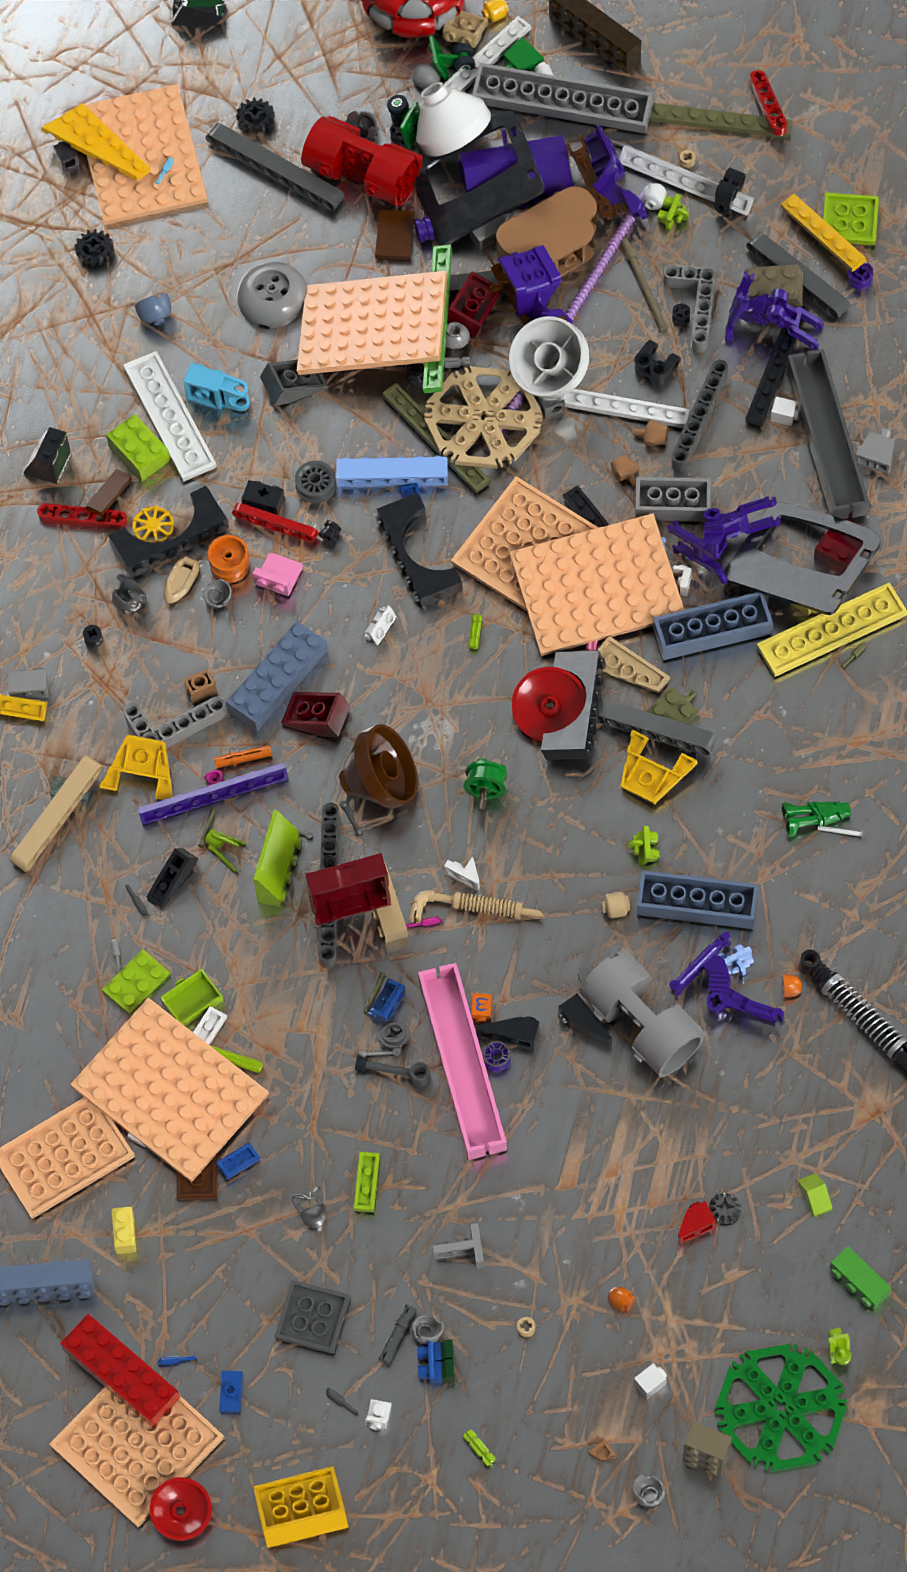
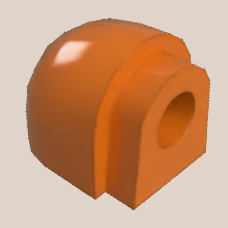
M792 974L782 975L783 997L797 996L801 993L802 982L799 977Z
M614 1287L608 1294L609 1304L621 1312H628L635 1300L632 1291L624 1287Z

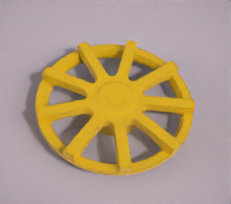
M158 506L143 508L133 519L134 534L138 539L146 542H163L170 537L174 529V520L170 512ZM148 511H154L152 518L147 513ZM157 512H163L164 514L157 518ZM144 514L148 520L139 519V517ZM167 516L169 517V519H170V521H171V522H161V520H163V519H164L165 517H167ZM137 522L145 524L142 527L136 528ZM161 526H171L169 533L162 529ZM147 529L143 538L140 537L138 532ZM159 531L165 535V537L160 540H158L157 533ZM150 533L154 534L155 541L146 540Z

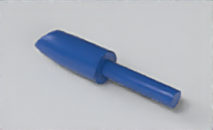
M196 1355L163 1357L158 1360L157 1364H179V1361L195 1360L197 1358Z

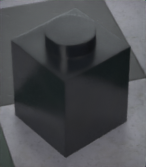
M61 141L53 145L55 156L63 172L79 166L77 153L71 147V144Z

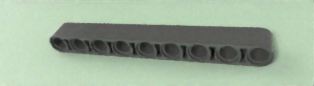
M216 123L206 135V140L211 145L330 211H334L345 198L343 192L221 123Z
M332 802L326 803L322 808L320 870L325 869L328 865H339L340 813L337 804ZM330 812L335 813L333 816H328L327 814ZM328 830H334V831H335V832L332 833V834L326 833ZM329 847L334 848L333 851H326ZM338 920L319 925L318 956L319 962L324 968L333 967L337 961ZM331 936L332 939L326 941L324 940V937ZM326 954L332 955L329 959L323 958Z

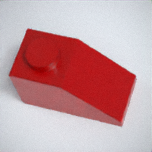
M699 1201L695 1202L687 1209L678 1233L677 1241L679 1244L716 1228V1220L706 1201L701 1203Z

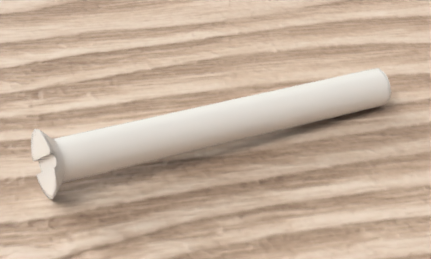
M818 826V830L853 835L862 838L863 831L858 832L826 826Z

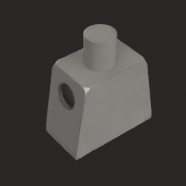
M880 429L879 434L869 433L856 454L858 465L889 474L895 441L889 438L891 432L888 429Z

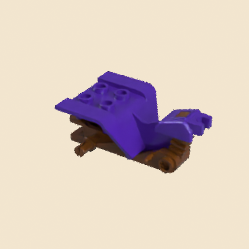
M597 125L595 132L589 134L585 140L581 134L578 135L583 147L574 152L567 141L565 142L569 154L575 160L590 194L597 203L598 212L605 220H612L616 215L620 217L619 213L624 216L623 212L628 215L629 211L633 214L634 218L640 216L643 220L649 217L645 210V204L630 190L622 189L616 184L624 177L625 169L611 139L605 135L600 125Z
M544 245L522 253L514 252L511 255L503 256L498 259L500 263L494 264L491 267L495 278L498 280L496 284L490 285L491 292L504 291L516 310L515 314L520 317L524 326L537 318L547 316L558 317L573 324L572 319L562 309L555 308L550 310L545 306L562 279Z

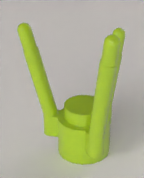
M211 829L205 838V842L209 844L208 849L213 851L234 873H237V869L216 848H221L225 842L235 847H239V844L246 846V843Z

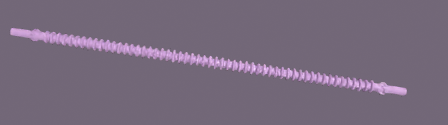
M644 190L642 191V193H641L640 196H639V199H640V200H641V197H642V194H643ZM630 211L628 215H625L622 223H620L615 234H613V238L610 239L608 246L605 247L603 254L600 255L601 258H598V262L595 263L596 265L593 266L591 273L588 274L586 281L583 282L581 289L578 290L576 297H574V301L571 302V305L568 307L569 309L566 310V314L572 321L574 320L573 317L578 313V309L583 305V301L588 297V293L591 292L590 289H593V285L596 284L605 266L608 265L610 258L613 257L615 250L618 249L617 246L622 242V238L625 237V234H627V231L635 221L634 219L636 218H634ZM518 392L509 402V405L506 406V409L517 410L519 408L518 405H521V401L524 400V393ZM485 444V446L483 447V449H484L485 451L489 452V450H488V448H487V446H486V444Z

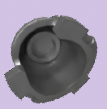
M354 110L347 115L348 118L344 122L360 128V137L369 141L375 138L379 127L377 126V120L371 113L366 111L358 113Z
M118 574L116 578L121 583L112 592V604L115 608L121 610L122 614H131L132 611L138 610L141 604L147 602V595L132 578H128L124 574Z

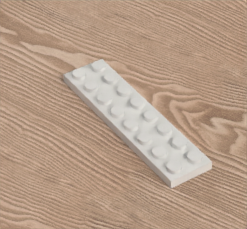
M157 351L124 364V370L163 444L169 450L170 457L183 482L216 468V462Z

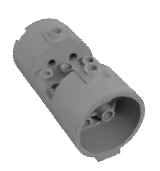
M623 948L620 952H616V957L613 959L607 957L598 964L586 977L587 984L585 987L581 986L579 992L595 1009L593 1013L601 1021L605 1019L609 1023L625 1013L629 1015L642 1029L633 1042L632 1049L635 1051L633 1055L640 1063L644 1060L659 1077H666L680 1068L696 1052L707 1033L678 1003L657 1016L651 1011L641 998L654 978Z

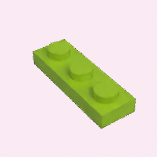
M359 1153L354 1211L374 1213L380 1153Z

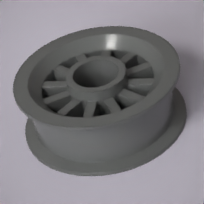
M309 461L301 465L295 474L298 495L310 503H321L328 500L336 489L335 473L332 467L322 461Z

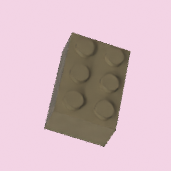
M799 264L745 268V271L748 272L747 275L755 274L754 280L748 289L749 300H754L755 296L771 295L774 289H782L788 293L787 303L793 307L802 306L803 272Z
M693 1421L684 1442L682 1461L691 1468L696 1469L699 1467L704 1469V1472L708 1475L721 1476L730 1456L732 1437Z

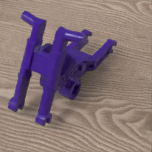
M744 271L742 281L736 289L737 292L729 310L730 314L725 327V341L732 342L733 327L740 318L748 322H757L760 325L774 323L778 328H786L789 335L806 344L810 349L818 350L820 345L817 343L818 340L800 330L798 326L800 319H802L815 329L822 330L824 327L822 319L801 307L794 308L787 303L788 293L782 289H774L771 295L755 296L754 300H749L748 289L754 280L755 274L747 275L748 272Z
M766 496L763 499L739 505L735 511L727 514H721L717 508L706 510L703 514L705 523L702 540L692 532L681 528L677 521H673L674 526L667 525L668 532L684 540L685 543H689L692 547L690 548L683 544L682 541H678V546L672 545L673 552L676 554L681 553L689 560L696 562L709 571L715 572L722 584L727 583L728 579L723 571V566L716 563L713 559L720 558V554L727 548V539L736 538L742 532L750 534L769 527L779 526L781 524L779 516L775 520L773 516L751 523L748 522L747 517L749 513L774 507L777 504L776 497L769 500V497Z
M724 932L712 944H709L692 963L688 964L689 966L675 980L669 983L670 990L674 991L675 989L676 996H680L689 983L696 976L698 977L699 973L704 969L709 976L708 991L710 995L707 997V1005L710 1012L720 1014L725 1009L731 1008L774 1023L777 1022V1016H780L781 1021H784L782 1009L752 1001L730 988V975L727 964L722 957L718 956L719 951L724 946L727 948L731 946L730 934L728 932ZM716 999H719L720 1004H718L717 1007H713L712 1002H715Z

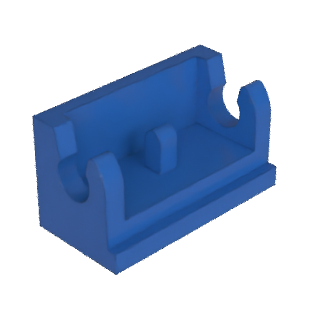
M388 979L367 1015L383 1024L388 1022L406 993L405 985Z

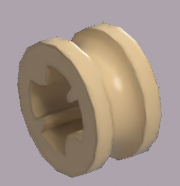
M691 150L682 151L680 154V165L684 168L693 167L695 164V153Z
M523 1317L517 1323L518 1332L524 1337L532 1336L536 1331L535 1322L530 1317ZM528 1322V1325L532 1326V1328L529 1327V1331H525L524 1328H521V1325L524 1326L523 1323Z

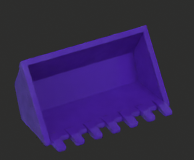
M505 129L501 130L503 146L459 154L457 163L465 193L495 178L517 163V155L512 143L508 144L507 132ZM517 129L512 130L514 136L517 135ZM563 135L527 141L545 186L543 193L540 195L548 194V198H550L555 192L574 187L568 149ZM534 171L528 173L530 179L536 177ZM540 195L533 198L534 206L541 201ZM526 203L520 205L519 208L526 209Z

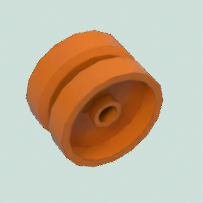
M224 535L213 540L207 553L213 576L217 580L223 579L228 583L238 582L243 579L250 569L249 552L243 539L234 535Z

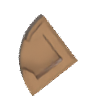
M605 1439L588 1451L593 1458L599 1461H611L617 1458V1454Z

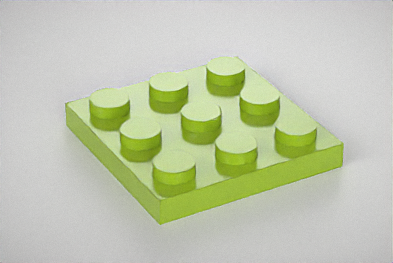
M825 192L823 220L850 244L875 246L879 196Z

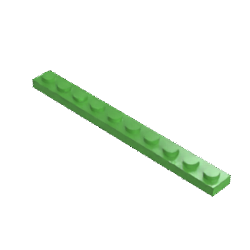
M451 244L433 246L431 272L446 271L447 286L440 361L424 363V393L442 392L452 260Z

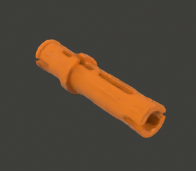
M270 745L235 753L231 751L230 754L214 757L216 769L230 765L234 767L239 763L272 757Z

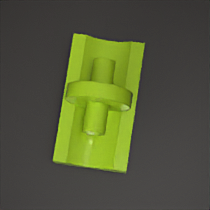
M676 194L675 198L666 196L663 208L670 209V211L660 210L657 221L666 224V229L670 231L675 219L677 223H681L682 220H687L689 217V213L686 211L687 207H681L680 199L682 195Z
M643 826V830L638 832L637 835H633V840L627 843L628 849L633 850L634 855H638L639 865L645 866L647 862H655L660 857L659 850L650 847V844L655 845L658 842V833L649 831V826Z
M841 1328L829 1330L828 1346L831 1364L838 1363L844 1365L849 1363L852 1357L848 1333L843 1334Z

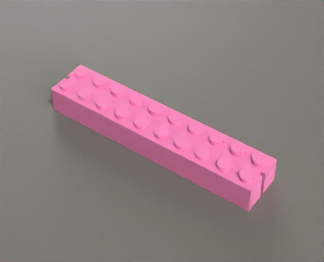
M453 963L439 967L440 978L438 979L435 968L418 972L420 987L468 1160L486 1156L487 1151H489V1155L506 1151V1138L457 964Z

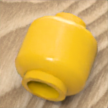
M488 0L483 3V10L481 12L484 18H488L490 22L494 23L505 18L509 9L505 0Z

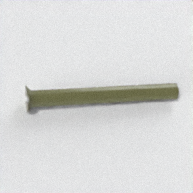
M211 807L200 843L197 845L200 848H205V838L211 826L216 810L215 807Z
M380 971L378 980L363 1012L366 1014L373 1003L384 976L387 975Z

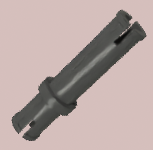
M405 1304L399 1319L395 1320V1327L378 1357L381 1362L385 1363L386 1361V1364L390 1365L405 1332L410 1329L409 1324L417 1311L414 1307L410 1306L409 1308V1305Z

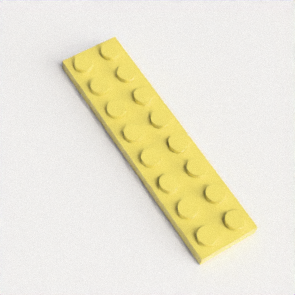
M889 582L841 604L833 615L820 614L757 643V649L774 677L907 616V610Z

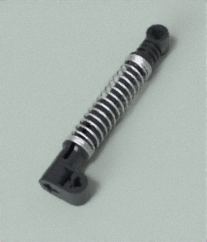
M812 949L805 950L801 954L798 965L800 972L811 976L818 983L824 995L830 994L829 999L835 996L836 998L833 1003L840 1001L838 1008L844 1005L842 1012L848 1009L847 1016L853 1014L851 1021L857 1018L858 1020L855 1025L859 1024L860 1029L865 1030L864 1034L869 1033V1038L873 1037L874 1042L879 1043L878 1047L882 1046L883 1051L888 1052L887 1056L890 1059L898 1061L907 1070L906 1037L898 1035L899 1031H894V1026H889L890 1023L888 1021L885 1022V1017H881L880 1013H876L875 1008L871 1009V1004H867V1000H862L863 997L861 995L858 996V991H854L853 987H849L848 982L844 983L845 979L840 974L833 972L826 964H823L818 952Z

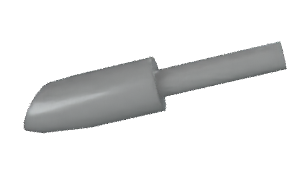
M114 938L111 941L113 957L116 960L117 972L119 973L121 971L119 960L121 954L118 940Z

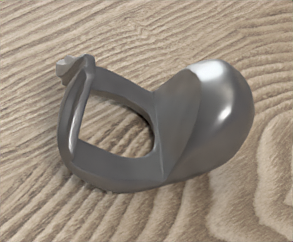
M321 1187L313 1188L308 1195L301 1193L292 1197L294 1207L300 1212L304 1223L308 1227L318 1228L325 1222L326 1211L323 1204L324 1194ZM316 1194L318 1201L314 1206L305 1208L301 1205L300 1199L309 1201Z

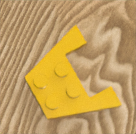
M632 730L620 787L646 801L656 804L698 762L696 759L681 753L675 766L670 770L640 755L649 738Z
M127 735L99 788L118 791L121 772L157 778L158 784L155 799L172 798L173 791L166 742Z

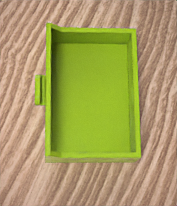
M200 969L186 980L181 978L174 984L175 987L160 997L163 1006L169 1014L185 1027L203 1016L210 1006L214 1008L224 1001L223 996L207 977L203 969Z

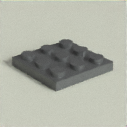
M292 1280L275 1333V1339L334 1354L351 1296Z

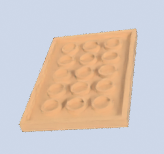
M82 1098L0 1147V1170L31 1219L128 1162L135 1155L113 1120L87 1099Z

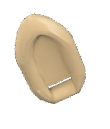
M186 556L175 563L164 584V597L168 603L178 601L189 592L199 573L200 567L197 560ZM184 565L191 566L192 570L184 567Z

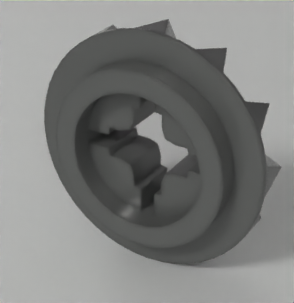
M393 1020L384 1023L380 1027L378 1038L384 1048L390 1047L392 1050L407 1044L410 1033L408 1027L403 1022ZM391 1030L397 1035V1040L391 1037Z
M726 1192L716 1194L710 1201L709 1209L716 1222L729 1224L740 1216V1201L734 1194ZM724 1201H726L728 1207H731L727 1209L726 1215H724L723 1209L719 1208L723 1206Z

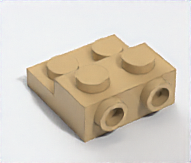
M461 10L458 16L456 15L454 19L445 23L442 38H445L448 42L468 43L471 47L475 48L481 40L482 32L488 25V18Z

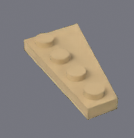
M610 636L607 637L597 650L605 658L606 667L602 673L656 693H660L670 680V676Z

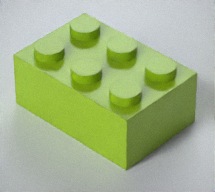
M136 414L106 434L108 446L141 482L171 461L169 450Z

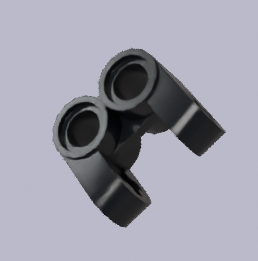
M730 167L727 169L723 180L719 182L715 192L714 208L718 213L722 215L729 213L738 191L741 192L744 187L745 173Z
M648 340L635 356L634 371L639 376L649 377L654 385H663L678 367L681 357L671 353L664 362L661 360L655 361L652 357L657 351L658 344Z

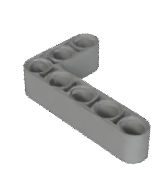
M669 264L663 270V283L665 286L697 290L691 346L695 352L702 353L708 347L715 289V271L707 267Z
M213 697L153 729L138 704L128 703L124 707L126 723L134 736L165 741L166 748L222 720L227 714L224 699ZM215 707H222L219 710H214ZM131 713H137V714L134 715V716H130V715H129V714H131ZM201 715L205 716V717L202 718V719H198V718H197L198 716H201ZM183 724H187V725H188V726L185 727V728L180 727V726L183 725ZM141 727H145V728H146V729H144V730H142V731H139V730H138V729L141 728ZM166 733H171L168 737L164 736Z

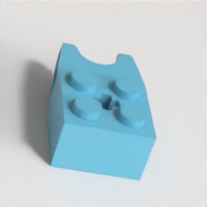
M191 363L183 380L186 400L218 410L221 407L236 411L248 409L250 398L246 395L248 393V385L245 381L227 375L220 370L206 368L202 364L196 365ZM236 386H243L245 389L241 392ZM239 399L247 401L243 406L237 405L236 402Z

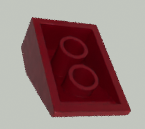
M471 271L448 309L447 323L457 322L463 324L468 329L470 336L475 338L501 292L496 291L492 293L490 285H494V283Z
M844 519V520H847V521H850V522L855 523L854 521H852V520H850V519ZM828 530L815 547L814 559L843 574L863 543Z
M293 692L281 724L322 737H339L351 705L341 693Z

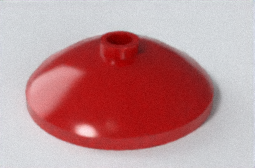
M177 1477L165 1481L155 1490L150 1501L149 1514L154 1527L160 1534L171 1540L185 1541L198 1536L207 1527L212 1514V1503L208 1492L200 1483L193 1479ZM179 1507L184 1509V1513L181 1515L176 1512V1509Z

